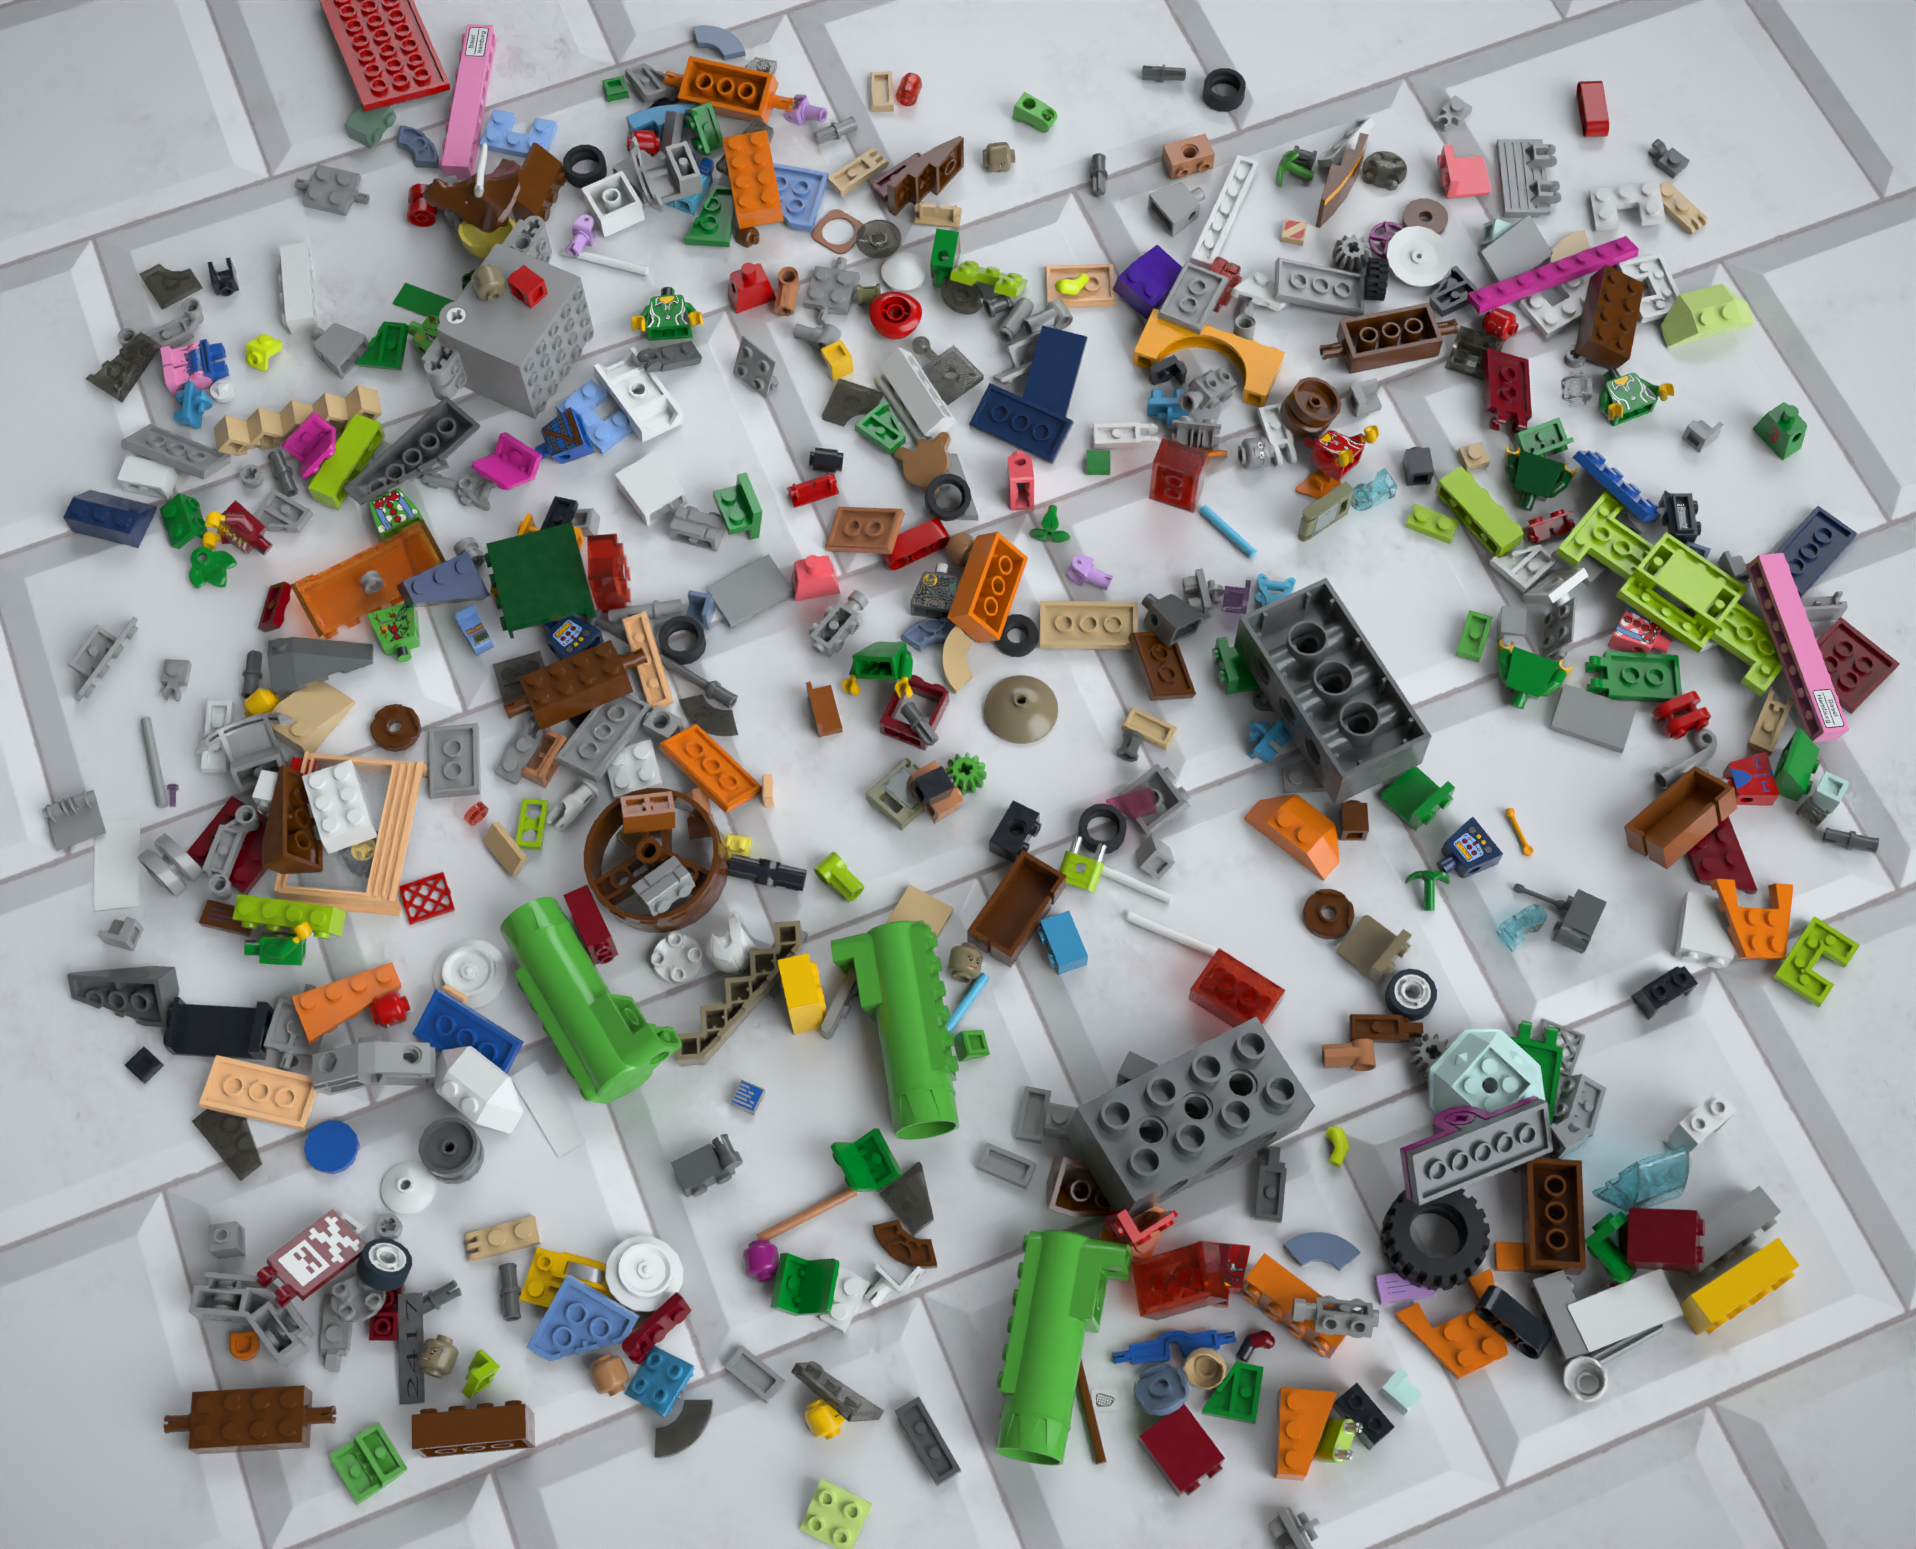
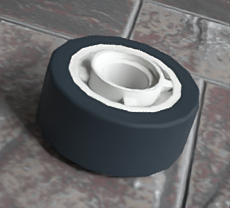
M1417 969L1399 971L1390 980L1385 993V1001L1392 1014L1403 1015V1017L1409 1018V1021L1412 1022L1426 1017L1437 1000V989L1434 981L1428 974ZM1411 991L1416 994L1417 998L1410 999L1406 996L1405 992Z
M384 1238L374 1239L365 1244L356 1264L357 1274L367 1286L380 1291L396 1290L404 1285L412 1267V1256L408 1249L399 1242Z

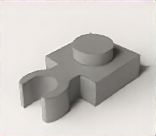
M1455 95L1441 108V115L1436 118L1435 127L1439 123H1444L1442 132H1446L1451 123L1458 126L1471 113L1472 106Z
M165 659L160 681L166 686L162 691V696L166 701H168V696L171 693H175L174 698L177 702L180 701V686H188L192 666L189 660Z

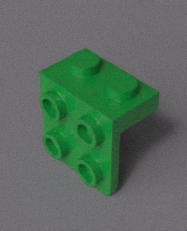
M711 102L685 110L684 122L687 129L692 131L694 138H691V143L695 152L698 151L701 155L709 156L711 155V150L724 146L723 136Z
M1227 637L1217 638L1215 648L1212 649V657L1214 663L1218 665L1219 682L1223 684L1226 695L1260 688L1235 647L1229 648Z
M1413 767L1382 793L1381 799L1410 827L1417 831L1423 824L1428 825L1435 818L1437 811L1441 808L1444 810L1450 805L1454 799L1452 794L1455 787L1449 781L1442 787H1439L1418 767Z
M877 1128L872 1129L854 1143L835 1142L831 1145L833 1159L842 1168L846 1184L856 1192H879L903 1175L883 1135Z
M1622 1211L1615 1216L1611 1212L1591 1227L1595 1232L1584 1240L1589 1253L1595 1259H1600L1606 1266L1607 1274L1614 1281H1619L1621 1284L1625 1283L1637 1272L1636 1269H1631L1627 1262V1257L1609 1237L1611 1233L1628 1220Z
M780 1253L770 1308L793 1316L829 1314L834 1301L836 1281L839 1274V1260L834 1258L805 1260L789 1253Z

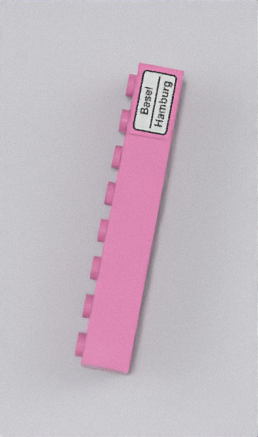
M467 24L466 33L462 34L463 49L459 51L460 66L455 71L457 82L452 88L453 103L449 104L450 121H446L447 137L443 139L442 143L444 154L439 159V168L443 170L445 177L456 174L457 180H467L474 173L497 42L493 25Z
M1784 553L1758 555L1746 566L1807 736L1813 743L1836 741L1849 731V727Z

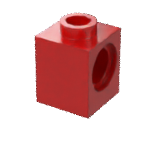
M524 264L518 270L513 271L507 279L511 294L531 309L548 294L544 279Z

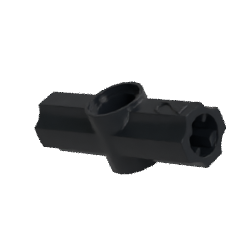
M732 854L728 868V876L751 880L756 884L775 888L780 886L796 891H803L807 870L781 865V862L762 858L757 860L737 854Z

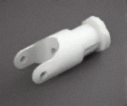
M584 779L581 782L582 785L574 793L568 794L548 814L546 818L548 824H553L562 817L557 822L556 829L563 831L585 810L584 806L594 797L599 796V791L588 780Z

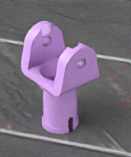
M796 94L793 99L794 104L798 108L792 109L791 112L785 111L783 114L787 121L801 126L807 119L824 122L827 118V109L810 105L807 95Z
M587 214L581 215L572 224L573 238L565 248L569 256L572 257L573 255L574 258H577L584 245L593 246L596 237L595 232L592 230L594 225L592 216Z
M1077 555L1072 559L1071 565L1066 571V575L1078 586H1082L1084 582L1089 581L1107 590L1113 576L1093 568V558Z

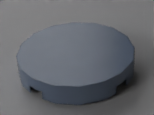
M1164 1363L1154 1365L1143 1371L1139 1376L1140 1380L1134 1385V1397L1141 1410L1149 1415L1156 1416L1171 1414L1179 1409L1187 1400L1190 1392L1188 1379L1182 1369L1171 1367L1170 1364Z

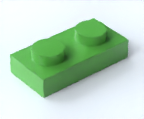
M1469 610L1455 656L1479 663L1493 617Z

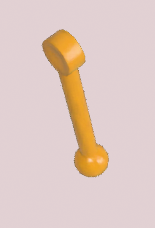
M1512 808L1506 809L1505 815L1510 818L1523 845V854L1527 857L1531 856L1534 850L1525 840L1514 816L1515 810Z

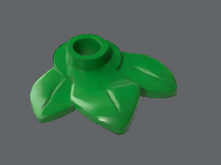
M199 547L190 556L192 568L189 572V578L197 589L201 588L206 581L213 586L224 588L227 583L226 569L237 566V562L228 552H213L209 548ZM201 555L207 556V560L203 562L199 561L198 558Z

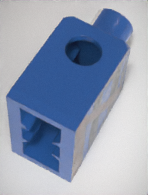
M571 407L542 427L541 433L545 442L535 447V451L543 455L541 460L550 456L560 464H565L595 452L582 415Z

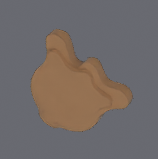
M947 432L939 433L933 440H918L917 448L914 451L899 447L894 452L895 458L903 463V472L907 481L912 486L919 487L925 493L928 485L934 478L945 474L946 471L949 472L950 460L947 455V447L951 437ZM940 486L935 490L934 495L939 492Z

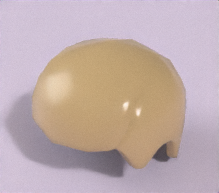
M1201 1347L1195 1349L1185 1360L1183 1370L1188 1382L1194 1384L1199 1389H1213L1219 1386L1226 1376L1225 1361L1222 1355L1213 1348Z

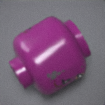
M757 1240L749 1243L748 1248L743 1252L746 1275L756 1278V1282L772 1280V1275L776 1274L778 1269V1248L774 1244H770L769 1240Z

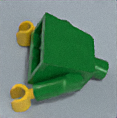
M1503 639L1499 641L1497 668L1500 680L1505 683L1504 688L1514 691L1509 703L1513 707L1524 709L1528 697L1538 700L1540 696H1549L1561 687L1563 681L1573 669L1572 664L1569 668H1564L1562 666L1563 659L1556 662L1514 646L1513 641H1511L1510 646H1504L1502 644Z
M901 641L875 642L852 655L853 663L849 671L850 678L842 682V688L847 695H849L850 691L854 696L860 693L861 688L856 683L857 679L895 681L901 679L895 684V690L899 698H901L903 691L906 692L908 698L912 696L913 691L908 680H911L913 659L906 643Z
M304 922L293 928L296 935L289 932L262 933L260 940H245L244 955L259 956L260 964L302 966L306 958V938L312 934V930L309 924Z

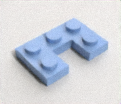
M494 109L480 141L481 148L484 143L487 144V151L526 158L533 142L538 143L545 150L549 151L558 126L555 121L535 118L529 135L512 132L511 130L516 120L515 113Z
M591 379L557 405L556 408L559 414L569 407L581 414L592 445L603 455L630 434L633 429L630 426L629 418L621 408L605 421L593 411L608 399V396Z

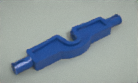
M1174 1330L1163 1333L1153 1341L1129 1345V1350L1112 1352L1114 1364L1131 1361L1133 1366L1146 1363L1168 1362L1171 1358L1169 1345L1172 1343H1176L1180 1348L1182 1357L1187 1358L1193 1350L1201 1347L1213 1348L1215 1351H1218L1220 1345L1236 1343L1234 1331L1218 1334L1217 1330H1209L1189 1334L1185 1331Z

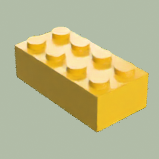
M1778 1237L1690 1295L1680 1304L1684 1313L1683 1317L1697 1335L1703 1331H1706L1709 1335L1728 1320H1732L1751 1305L1753 1306L1766 1297V1295L1786 1284L1795 1277L1792 1271L1800 1265Z

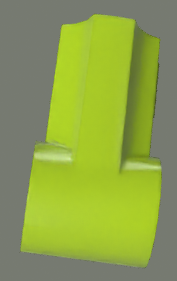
M835 852L830 853L813 868L819 879L824 884L831 885L848 903L856 900L864 890V885L847 869L845 862Z

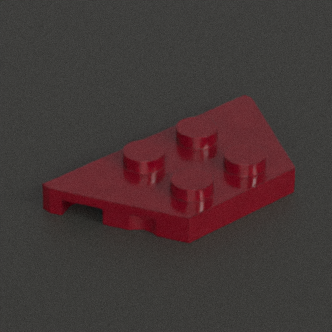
M1729 816L1722 822L1717 820L1718 826L1687 852L1698 884L1710 886V881L1714 879L1735 880L1736 889L1747 891L1746 894H1755L1758 889Z

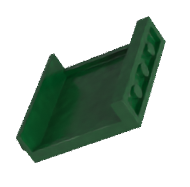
M572 522L486 543L488 553L484 554L487 567H492L493 574L489 575L493 589L497 588L499 594L494 596L497 609H502L504 616L499 617L503 631L508 630L511 639L514 638L513 631L583 613H586L587 620L597 617Z

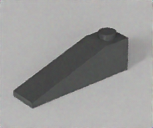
M300 637L269 640L267 658L273 694L299 691L307 688L306 684L319 679L321 682L329 680L328 676L334 673L341 672L346 674L373 664V644Z
M168 966L73 972L67 975L72 999L98 1009L104 1007L115 1011V1015L122 1018L124 1016L131 1017L137 1020L136 1023L143 1026L168 1027L170 1023L168 1011L174 1003V998L178 997L180 991L175 967Z

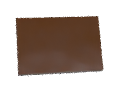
M1136 632L1129 635L1128 639L1150 701L1193 698L1196 695L1178 642L1168 647L1153 632Z

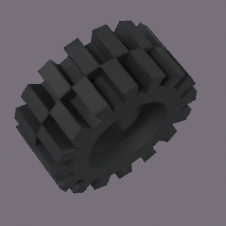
M1368 258L1365 271V300L1384 301L1389 276L1388 259Z

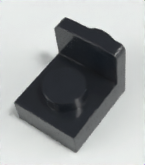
M1172 355L1150 367L1149 380L1153 385H1156L1160 382H1167L1174 376L1178 383L1182 385L1186 380L1187 368L1182 361H1179L1175 355Z

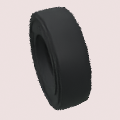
M1012 614L1007 617L1000 640L995 642L998 649L1004 654L1011 657H1022L1034 650L1038 642V629L1029 617L1022 614ZM1019 628L1025 632L1026 638L1020 643H1013L1008 639L1007 634L1011 629Z

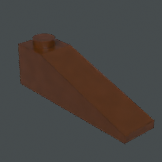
M284 765L279 767L262 841V867L280 874L320 873L323 871V847L321 840H317L313 827L317 825L315 818L310 817L307 806L310 802L302 779L303 773Z
M1054 1156L1047 1179V1209L1070 1217L1104 1216L1109 1213L1111 1205L1085 1163L1064 1156Z

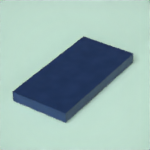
M1042 325L1022 398L1067 417L1088 337Z
M989 383L969 426L1053 464L1074 422L1069 418Z
M1817 506L1774 553H1784L1800 598L1804 596L1858 534L1820 506Z

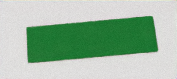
M405 283L393 304L427 317L429 315L439 317L442 308L448 303L455 301Z

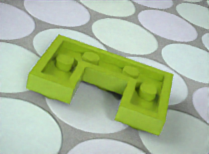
M974 261L962 262L951 271L950 280L970 286L978 281L995 286V293L1016 298L1026 289L1028 280L1022 279L1020 274H1004L995 267H987L986 269L979 267V264Z
M1814 916L1773 976V979L1819 1008L1834 984L1811 969L1821 954L1845 968L1860 945Z

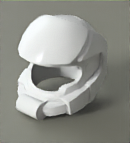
M733 911L729 915L727 933L720 938L717 934L714 935L711 932L707 939L705 951L708 960L717 969L725 973L740 975L750 967L749 950L758 949L744 924V919L737 911Z

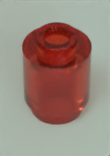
M907 73L902 77L895 95L896 100L901 105L913 106L916 104L922 88L920 76L915 73Z

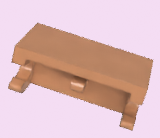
M550 730L545 731L542 746L528 767L524 766L521 770L523 778L544 788L547 787L560 766L555 762V756L568 741L567 737Z

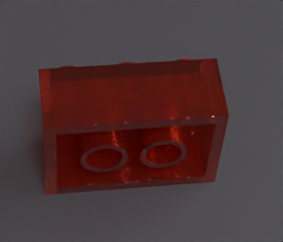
M1162 438L1153 460L1149 499L1194 513L1203 491L1208 452L1198 447L1180 444L1176 440Z
M617 534L587 536L588 581L596 608L602 610L603 613H608V610L627 607V603L631 602V590L628 588V581H631L630 567H628L627 555L624 552V544L619 543Z
M1218 948L1191 987L1188 999L1233 1028L1256 1016L1262 1026L1265 1027L1282 1002L1286 990Z
M1200 1241L1131 1262L1140 1317L1158 1321L1228 1300L1219 1247Z

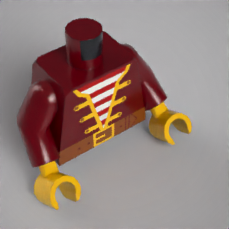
M236 500L222 514L212 511L206 517L205 526L217 528L219 535L210 531L206 532L202 540L203 547L212 550L215 549L216 542H222V544H233L245 554H249L253 549H256L265 556L273 546L264 538L266 527Z

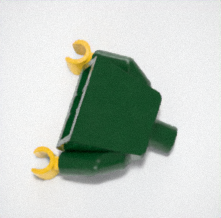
M1509 446L1505 450V472L1508 484L1513 486L1514 493L1522 495L1518 507L1526 511H1532L1535 500L1545 502L1547 498L1556 497L1567 488L1578 471L1577 467L1574 471L1567 468L1568 463L1564 464L1526 451H1520L1519 447H1517L1516 452L1509 451Z

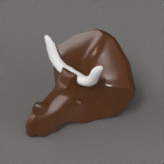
M484 143L479 153L476 174L467 180L457 183H447L439 178H435L433 183L424 188L423 199H426L429 205L433 207L438 206L441 210H453L468 224L474 225L486 233H491L499 227H506L509 224L508 215L515 204L521 187L523 167L516 161L503 158L493 173L485 175L488 151L487 144Z

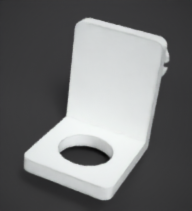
M876 1264L874 1268L881 1274V1279L864 1296L877 1308L893 1289H897L900 1293L905 1294L922 1276L925 1270L918 1266L900 1285L881 1266Z

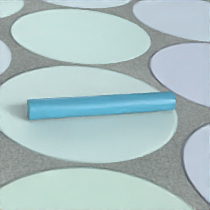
M1203 505L1200 508L1199 512L1250 558L1256 554L1257 550L1207 505Z
M980 973L950 1016V1021H947L948 1031L954 1030L989 980V977L984 973Z

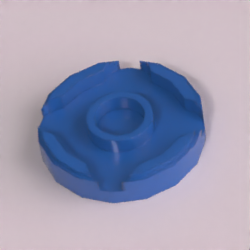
M329 1120L311 1130L306 1139L304 1151L306 1159L315 1170L327 1174H336L345 1171L354 1163L360 1144L357 1134L349 1125L341 1121Z

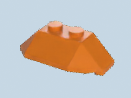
M1297 794L1259 800L1244 817L1247 823L1323 881L1339 864L1336 824Z

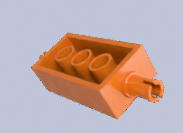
M689 56L684 75L666 71L665 75L668 77H664L665 85L680 88L678 99L682 104L698 106L711 102L717 115L762 125L768 124L773 108L791 112L792 108L790 106L793 107L794 105L793 98L776 95L779 83L773 74Z

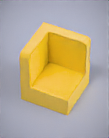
M842 340L821 349V355L830 367L833 381L854 372L852 355Z

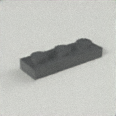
M919 1396L895 1410L898 1419L936 1486L961 1473L959 1465Z

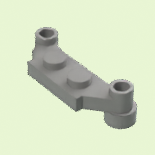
M188 298L182 303L183 316L141 336H138L132 328H124L118 333V340L130 354L145 353L155 357L161 354V347L170 346L172 349L195 338L193 333L197 326L204 321L203 308L198 299Z
M250 805L239 807L235 813L236 818L226 825H219L202 868L203 873L209 877V890L213 895L222 900H227L233 895L229 877L246 834L249 831L257 830L260 826L258 814Z

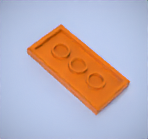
M697 724L662 741L659 745V749L725 813L730 812L762 792V786Z

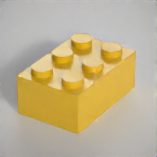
M809 953L777 960L794 1035L821 1029V1024L827 1012L816 961H810Z

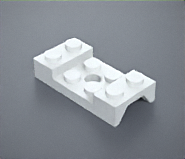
M632 347L622 361L607 368L600 364L594 365V377L606 393L610 392L629 418L631 428L643 443L682 424L683 412L653 372H646L644 369L646 362H639L637 359L639 352L635 347ZM640 389L644 392L642 394H634L632 391Z

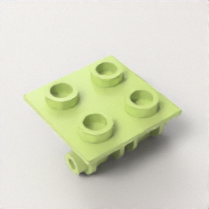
M821 1478L799 1530L836 1549H853L864 1521L871 1512L872 1503Z

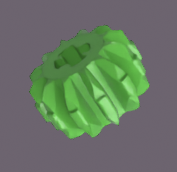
M968 752L965 753V757H961L957 753L955 760H948V767L945 770L951 774L954 786L961 789L963 796L966 794V790H970L974 794L976 787L982 788L984 786L983 780L987 778V773L984 771L985 764L984 762H979L977 755L970 758Z

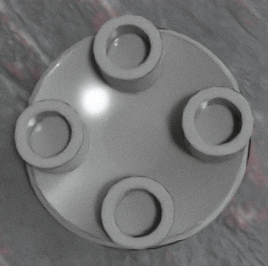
M354 1276L334 1284L331 1289L330 1307L333 1314L342 1321L350 1323L361 1322L371 1318L382 1308L386 1292L367 1286L359 1276Z

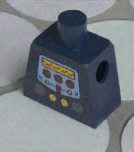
M575 616L542 624V627L548 631L545 635L547 645L559 660L604 642L601 630Z
M1471 817L1446 840L1441 849L1444 858L1437 862V867L1439 871L1446 874L1455 869L1461 878H1467L1497 865L1503 853L1476 819Z

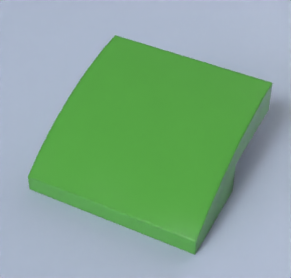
M379 1422L354 1436L352 1442L328 1455L330 1463L356 1505L373 1496L407 1471L405 1463Z

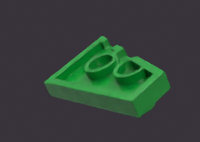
M714 185L703 204V210L699 217L695 218L691 231L684 238L685 245L730 247L735 213L731 186Z

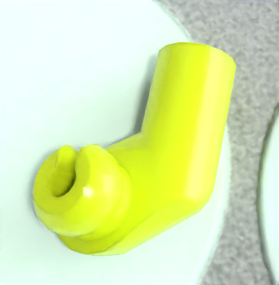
M1331 1126L1326 1130L1325 1134L1326 1138L1332 1141L1334 1145V1150L1328 1162L1333 1166L1341 1167L1349 1150V1143L1342 1128Z

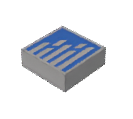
M741 1079L730 1101V1105L755 1115L766 1091Z

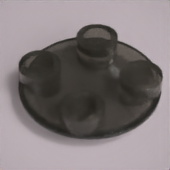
M1379 151L1372 153L1363 162V180L1367 184L1393 191L1406 178V163L1400 156L1392 152Z

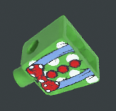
M399 488L390 492L388 490L369 503L377 530L384 545L425 526L420 511Z

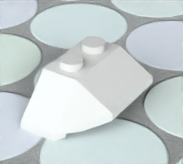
M472 1046L445 1049L441 1052L436 1062V1078L433 1081L436 1093L475 1124L505 1133H512L524 1110L522 1105H519L517 1092L511 1077Z

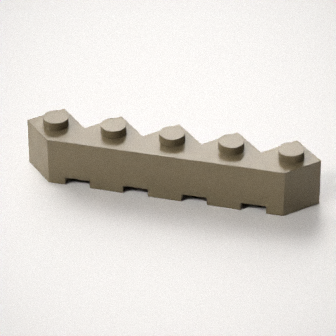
M800 920L774 923L775 948L749 950L751 976L725 978L726 1004L700 1006L701 1032L677 1034L682 1042V1047L676 1051V1061L679 1066L707 1064L779 982L781 974L777 960L803 954Z

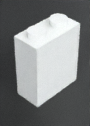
M656 451L641 456L638 461L629 466L622 467L615 473L617 486L647 526L677 510L679 506L682 507L688 503L684 488Z
M1691 891L1686 893L1681 901L1674 957L1682 958L1683 961L1689 963H1706L1712 968H1726L1733 960L1734 945L1727 930L1730 924L1725 912H1720L1717 904L1720 902L1719 897Z

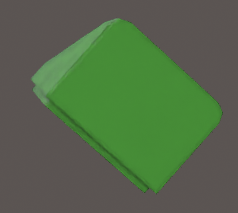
M984 1030L961 1031L954 1037V1047L959 1062L990 1055Z

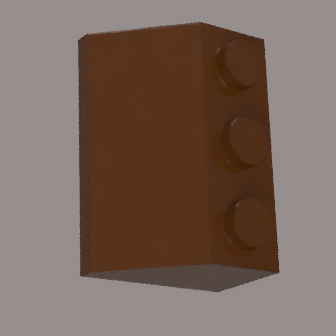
M533 142L522 165V183L512 208L516 223L519 219L525 220L530 216H539L544 222L547 221L552 204L557 202L559 189L566 182V173H564L562 162L538 143Z

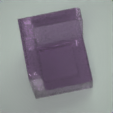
M1246 580L1244 588L1225 586L1222 603L1223 612L1246 614L1251 580Z

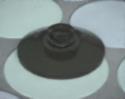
M872 220L859 228L856 234V244L858 249L868 257L876 259L886 258L894 254L900 247L901 233L889 221Z
M948 277L941 284V297L945 304L953 311L964 315H971L977 313L983 306L984 298L982 291L975 283L970 286L952 281Z

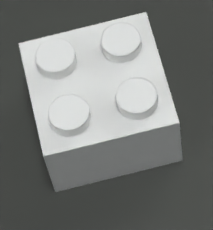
M623 171L581 188L585 205L604 237L645 220L642 202Z

